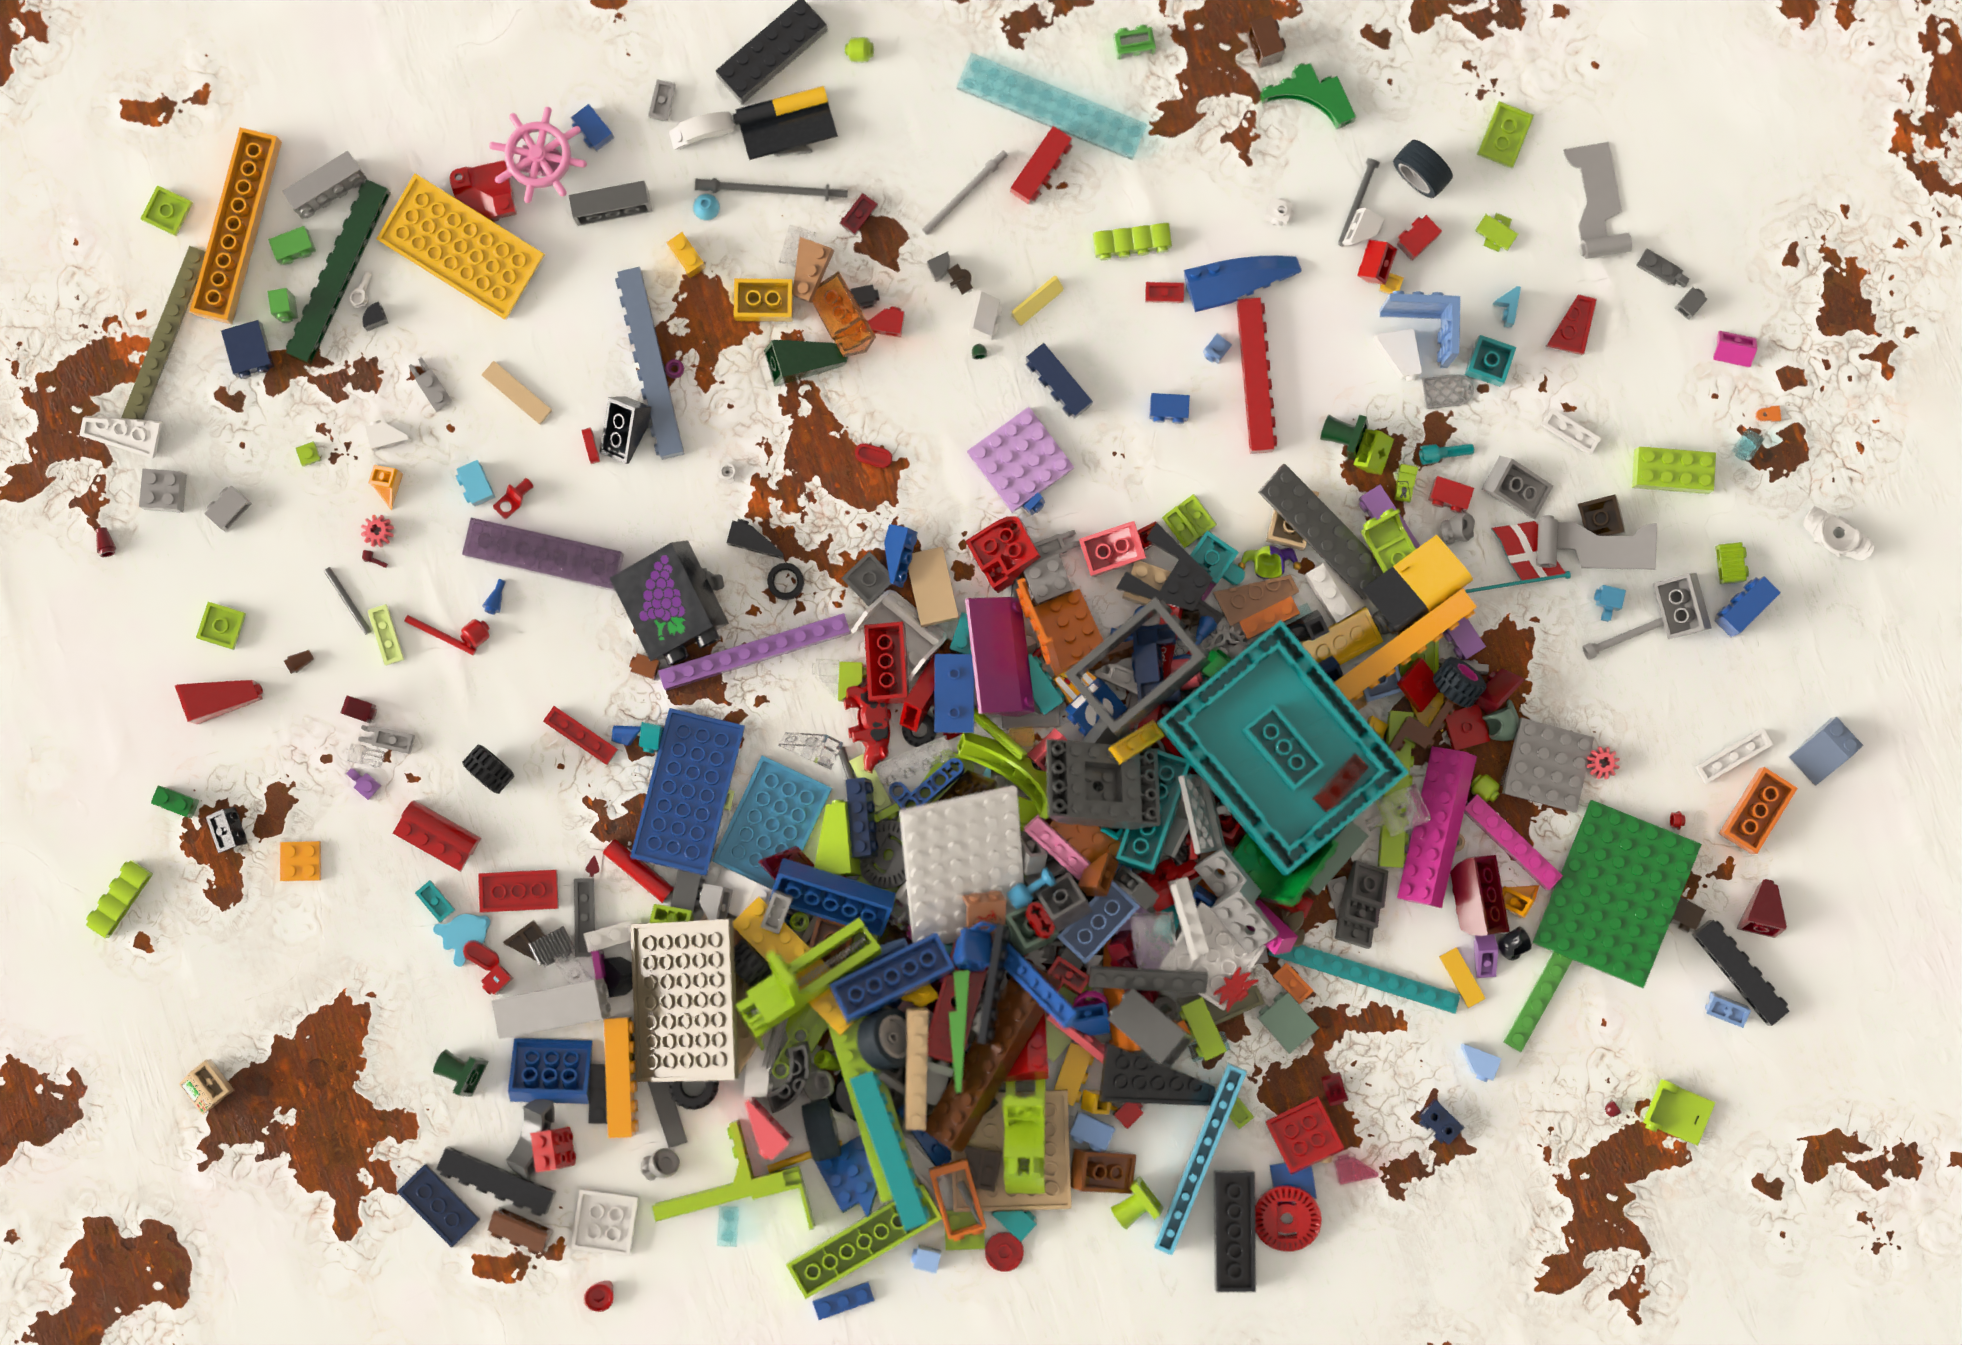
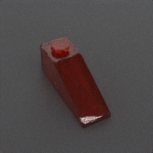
M1354 753L1319 789L1312 799L1325 812L1329 811L1340 803L1369 766Z

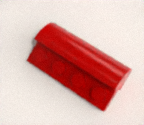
M412 800L405 808L399 823L392 833L460 872L482 839L415 800Z

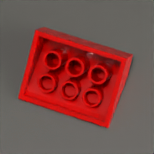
M1045 1012L1004 1082L1049 1079Z

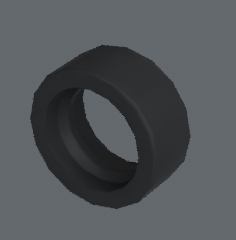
M779 563L768 574V588L778 599L792 600L802 592L804 576L794 564ZM784 570L793 572L797 577L796 587L788 593L780 592L774 583L775 576Z

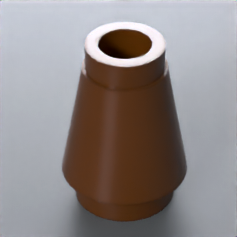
M308 649L287 656L284 663L292 674L294 672L298 673L314 658Z

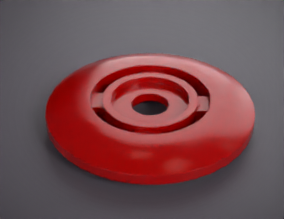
M1278 1186L1265 1192L1256 1202L1255 1232L1269 1247L1285 1252L1297 1251L1310 1245L1318 1236L1322 1223L1320 1207L1316 1200L1305 1190L1295 1186ZM1285 1213L1293 1216V1221L1289 1224L1281 1220V1216ZM1279 1232L1284 1233V1234H1290V1233L1296 1232V1234H1293V1235H1282V1234H1279Z

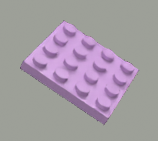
M1027 407L967 451L968 455L1012 513L1026 504L1037 492L1040 494L1074 469L1073 464L1030 407Z

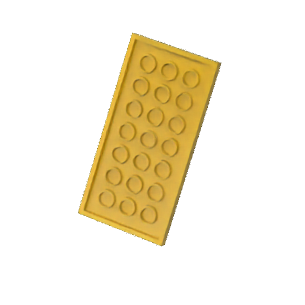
M414 173L376 240L504 320H507L545 256L543 252Z

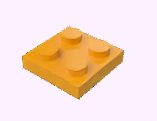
M320 841L280 842V881L321 880Z

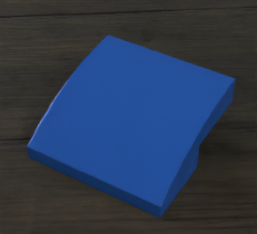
M1285 1163L1269 1165L1273 1188L1286 1185L1295 1186L1305 1190L1314 1199H1317L1312 1166L1291 1175Z

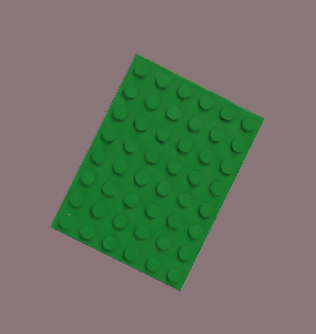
M1590 800L1561 871L1563 876L1556 883L1532 943L1644 989L1702 844Z

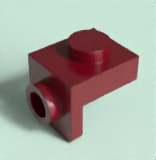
M1340 1072L1321 1077L1325 1096L1330 1106L1341 1105L1349 1100Z

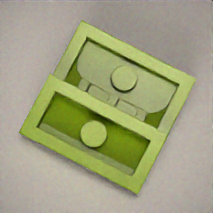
M1195 494L1162 517L1184 548L1203 536L1207 530L1210 531L1217 525Z

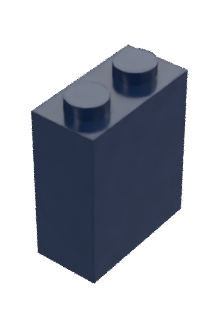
M259 320L221 330L232 373L237 378L245 379L255 372L266 373L270 371L269 368L274 367L263 324Z

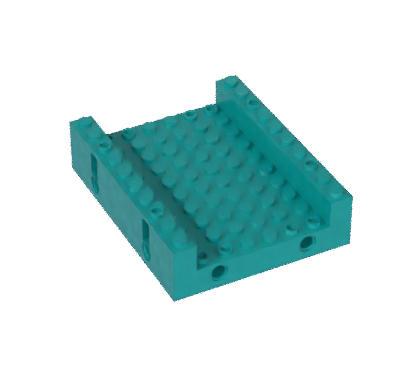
M1281 620L1157 723L1160 730L1282 875H1288L1409 773Z

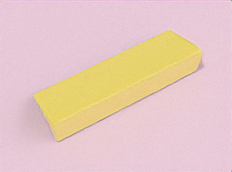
M1053 276L1012 310V317L1020 326L1063 292L1064 289L1058 277Z

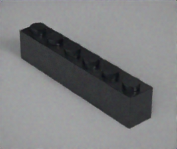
M1708 920L1692 936L1767 1026H1773L1790 1012L1787 1008V1002L1781 996L1778 997L1774 993L1775 988L1768 981L1765 982L1761 977L1763 975L1756 966L1753 967L1749 963L1750 958L1744 951L1740 952L1736 947L1737 942L1723 932L1725 930L1723 925L1719 921Z
M449 1146L445 1148L436 1169L440 1171V1175L449 1179L455 1177L459 1179L458 1183L465 1186L472 1184L477 1187L476 1190L485 1194L491 1192L495 1194L494 1197L501 1201L508 1199L513 1202L512 1205L521 1209L525 1206L531 1209L530 1212L537 1216L548 1213L557 1192L531 1180L526 1181L512 1172Z

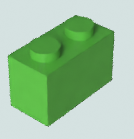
M305 226L268 239L275 259L280 265L291 264L294 262V259L309 257L312 255V252L316 251L310 233Z
M287 288L267 291L270 312L278 321L290 323L293 322V319L298 318L295 296Z

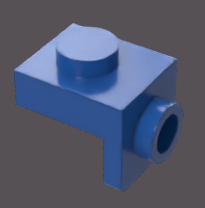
M1037 492L1022 507L1033 516L1044 507L1046 502Z

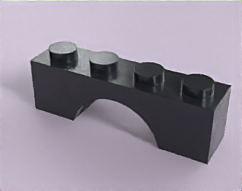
M1318 610L1286 625L1299 642L1313 641L1330 632Z

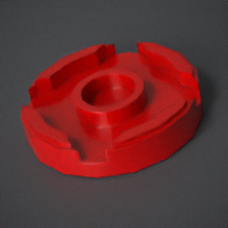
M999 1232L987 1241L985 1258L994 1270L1009 1272L1017 1268L1022 1262L1024 1255L1023 1245L1013 1234Z

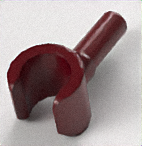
M363 550L362 559L365 562L375 563L384 568L387 567V563L373 558L372 551Z

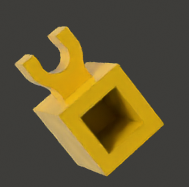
M1083 1089L1081 1109L1092 1114H1109L1110 1109L1117 1111V1106L1112 1105V1102H1101L1099 1100L1100 1090Z

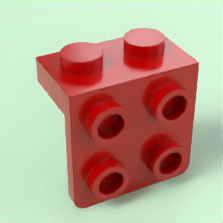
M569 1126L530 1133L536 1172L557 1170L575 1165L576 1153L573 1147V1133Z

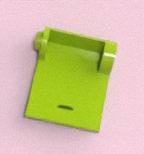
M1660 1079L1643 1123L1646 1124L1645 1128L1656 1132L1659 1129L1698 1146L1716 1102Z

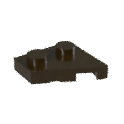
M533 920L503 943L537 961L528 944L545 936L536 921Z
M966 1145L964 1152L975 1188L995 1192L1002 1152Z

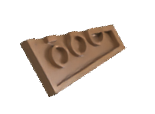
M1287 575L1214 591L1213 595L1231 627L1239 623V621L1299 593V590L1292 576Z

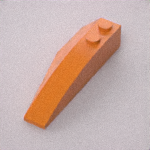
M1111 938L1104 944L1102 966L1112 967L1110 965L1111 956L1107 948ZM1102 988L1103 995L1107 998L1109 1004L1108 1015L1113 1007L1118 1006L1122 1002V996L1125 994L1123 989ZM1109 1021L1112 1040H1109L1110 1044L1130 1052L1141 1050L1140 1046Z

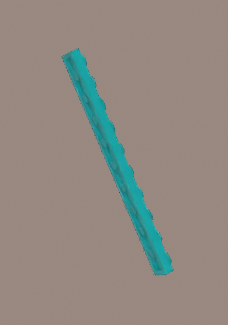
M1304 945L1299 947L1293 946L1290 952L1276 955L1270 950L1268 952L1270 956L1453 1014L1456 1013L1461 996Z

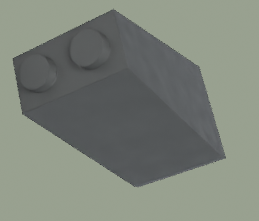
M1133 988L1122 996V1002L1118 1006L1113 1007L1109 1013L1108 1020L1158 1063L1169 1069L1194 1039L1192 1035Z

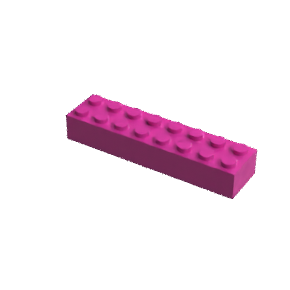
M1432 746L1397 898L1442 909L1477 756L1463 751Z

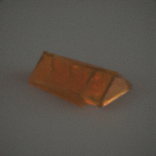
M838 271L820 283L812 303L842 356L848 357L867 352L876 335L841 273Z

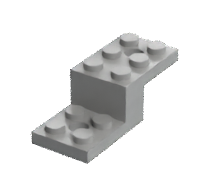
M1225 846L1195 865L1194 869L1218 897L1211 910L1247 954L1277 937L1279 932L1254 903L1261 890ZM1217 869L1224 870L1226 875L1219 874ZM1247 925L1253 926L1255 931L1248 930Z

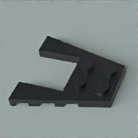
M1156 523L1146 541L1177 558L1178 562L1160 591L1128 572H1125L1116 589L1151 600L1155 597L1159 601L1163 599L1169 606L1193 612L1213 578Z

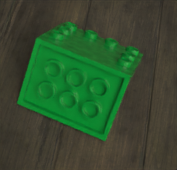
M1247 833L1231 855L1261 890L1258 897L1264 902L1294 906L1301 900V895L1305 889H1308L1313 884L1314 877L1324 869L1326 861L1336 853L1339 843L1334 839H1329L1288 875H1282Z

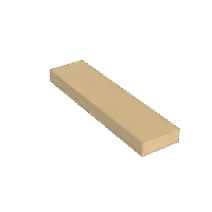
M495 361L481 374L539 425L553 411Z

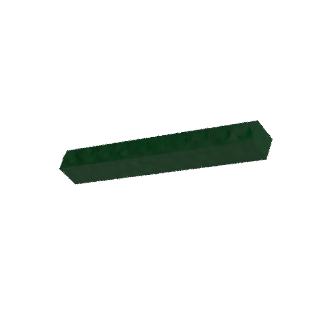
M367 179L365 184L362 183L359 188L357 201H354L351 205L349 218H346L343 222L341 235H338L335 239V248L326 259L327 265L325 270H321L317 287H314L311 291L309 304H306L303 308V317L295 325V334L286 345V353L289 356L309 365L312 364L391 194L388 188Z

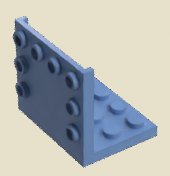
M1393 291V294H1389L1380 308V317L1441 319V329L1437 334V343L1440 344V351H1437V362L1440 363V368H1448L1459 355L1460 296L1443 295L1442 292L1424 295V292L1420 291L1412 292V294H1404V291Z

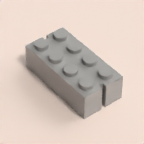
M346 151L287 187L282 192L293 210L303 219L313 216L319 208L328 207L332 203L331 201L337 197H344L350 189L360 187L367 178L349 151Z

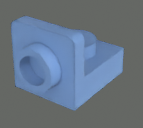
M1217 333L1204 348V357L1211 363L1215 361L1218 364L1232 344Z

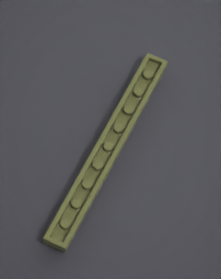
M192 246L188 247L121 418L144 419L196 288L206 251Z

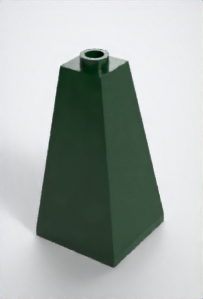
M775 339L771 340L764 349L774 387L843 367L848 362V352L843 348L842 343Z

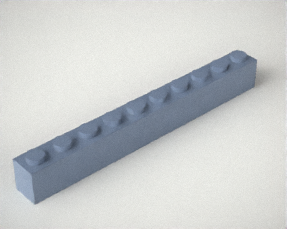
M639 266L618 271V278H615L617 289H621L623 295L619 297L622 308L625 307L627 312L624 315L625 324L630 326L631 329L628 337L630 344H634L635 351L632 352L634 362L638 363L640 370H637L639 382L643 381L644 385L641 392L643 400L647 399L648 406H651L650 418L653 425L650 426L652 437L656 436L657 444H654L656 455H660L662 460L685 455L642 270Z

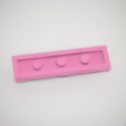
M1039 815L1034 817L1024 827V831L1075 878L1080 880L1083 870L1091 864L1082 854Z

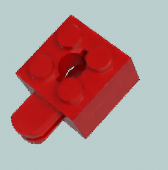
M1169 858L1158 864L1154 875L1146 872L1137 874L1159 895L1156 903L1153 905L1156 913L1174 905L1168 882L1186 876L1191 881L1200 876L1194 869L1197 864L1196 861L1189 860L1176 866L1172 858Z

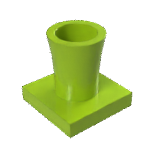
M1141 1176L1136 1178L1130 1187L1134 1194L1111 1207L1114 1217L1126 1230L1145 1212L1148 1211L1155 1220L1161 1215L1164 1208Z

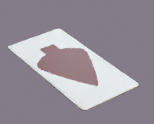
M586 849L583 878H594V884L600 883L603 850Z

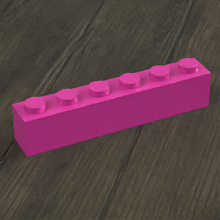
M1475 795L1466 803L1464 813L1545 890H1550L1563 875L1481 797Z

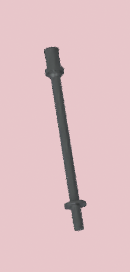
M717 178L695 179L696 191H712V193H716L719 190L812 195L825 196L826 201H829V197L847 198L848 190L830 189L829 184L823 189L720 182Z

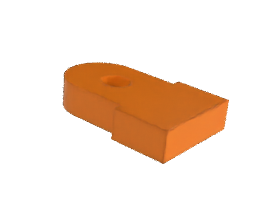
M1780 405L1759 409L1756 412L1757 420L1781 421Z

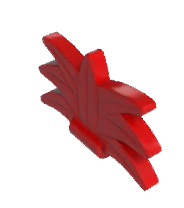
M1241 967L1237 968L1231 979L1223 977L1226 985L1218 988L1213 993V995L1222 993L1219 1005L1228 999L1226 1012L1230 1011L1235 1002L1238 1000L1241 1002L1249 994L1247 992L1248 989L1259 981L1258 979L1246 981L1251 972L1239 975Z

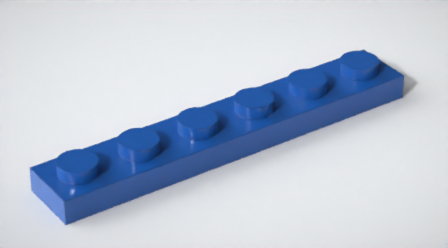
M1007 942L1006 950H1008V957L1004 961L1003 967L1063 1028L1068 1029L1080 1013Z

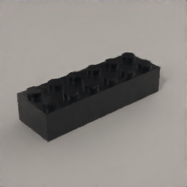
M797 0L716 69L717 78L743 105L828 31L827 24L805 0Z
M1213 1170L1214 1290L1216 1292H1256L1255 1172L1253 1170Z

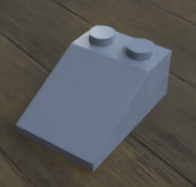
M1833 717L1793 752L1789 758L1816 786L1850 759L1864 745L1838 717Z

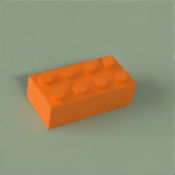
M1766 767L1759 768L1718 834L1751 855L1758 854L1798 788Z
M1050 817L1045 820L1090 863L1094 862L1105 852H1109L1116 859L1121 842L1100 831L1101 828L1098 826L1063 824Z

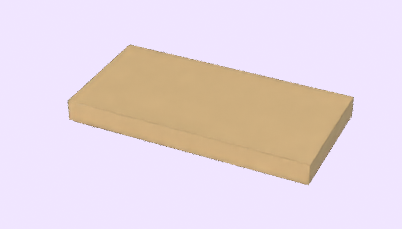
M943 546L912 553V560L908 571L921 628L958 620V611Z

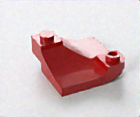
M505 160L475 167L457 168L451 172L449 177L454 197L493 222L500 221V218L517 215L510 178L502 183L495 181L498 175L508 170ZM458 175H462L461 180H456Z
M1016 516L1004 517L966 540L981 571L997 593L1014 584L1013 581L1020 573L1041 558L1024 523Z

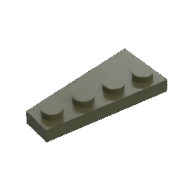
M1257 985L1251 986L1247 991L1249 994L1241 1002L1239 1000L1235 1002L1229 1012H1226V1008L1223 1011L1203 998L1215 1025L1264 1004ZM1196 995L1178 998L1177 1000L1181 1006L1202 996Z

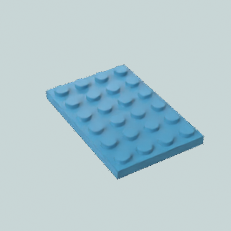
M761 756L712 861L773 889L775 880L758 861L794 846L799 847L803 851L832 788L765 756Z

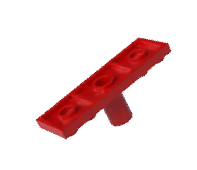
M954 941V945H953L952 952H951V955H950V959H951L952 963H953V954H954V950H955V946H956V945H955V941ZM955 967L954 972H955V971H966V970H965V969H958L957 967ZM988 967L984 971L969 972L964 1051ZM953 972L944 976L928 1031L927 1056L953 1063L949 1012L957 1011L955 1006L951 1005L953 999H956Z

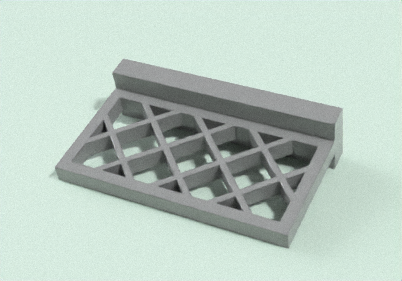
M1198 774L1178 777L1195 854L1221 849L1225 846L1214 793Z

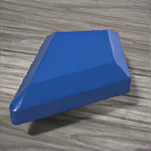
M614 725L611 741L630 746L639 734L641 727Z

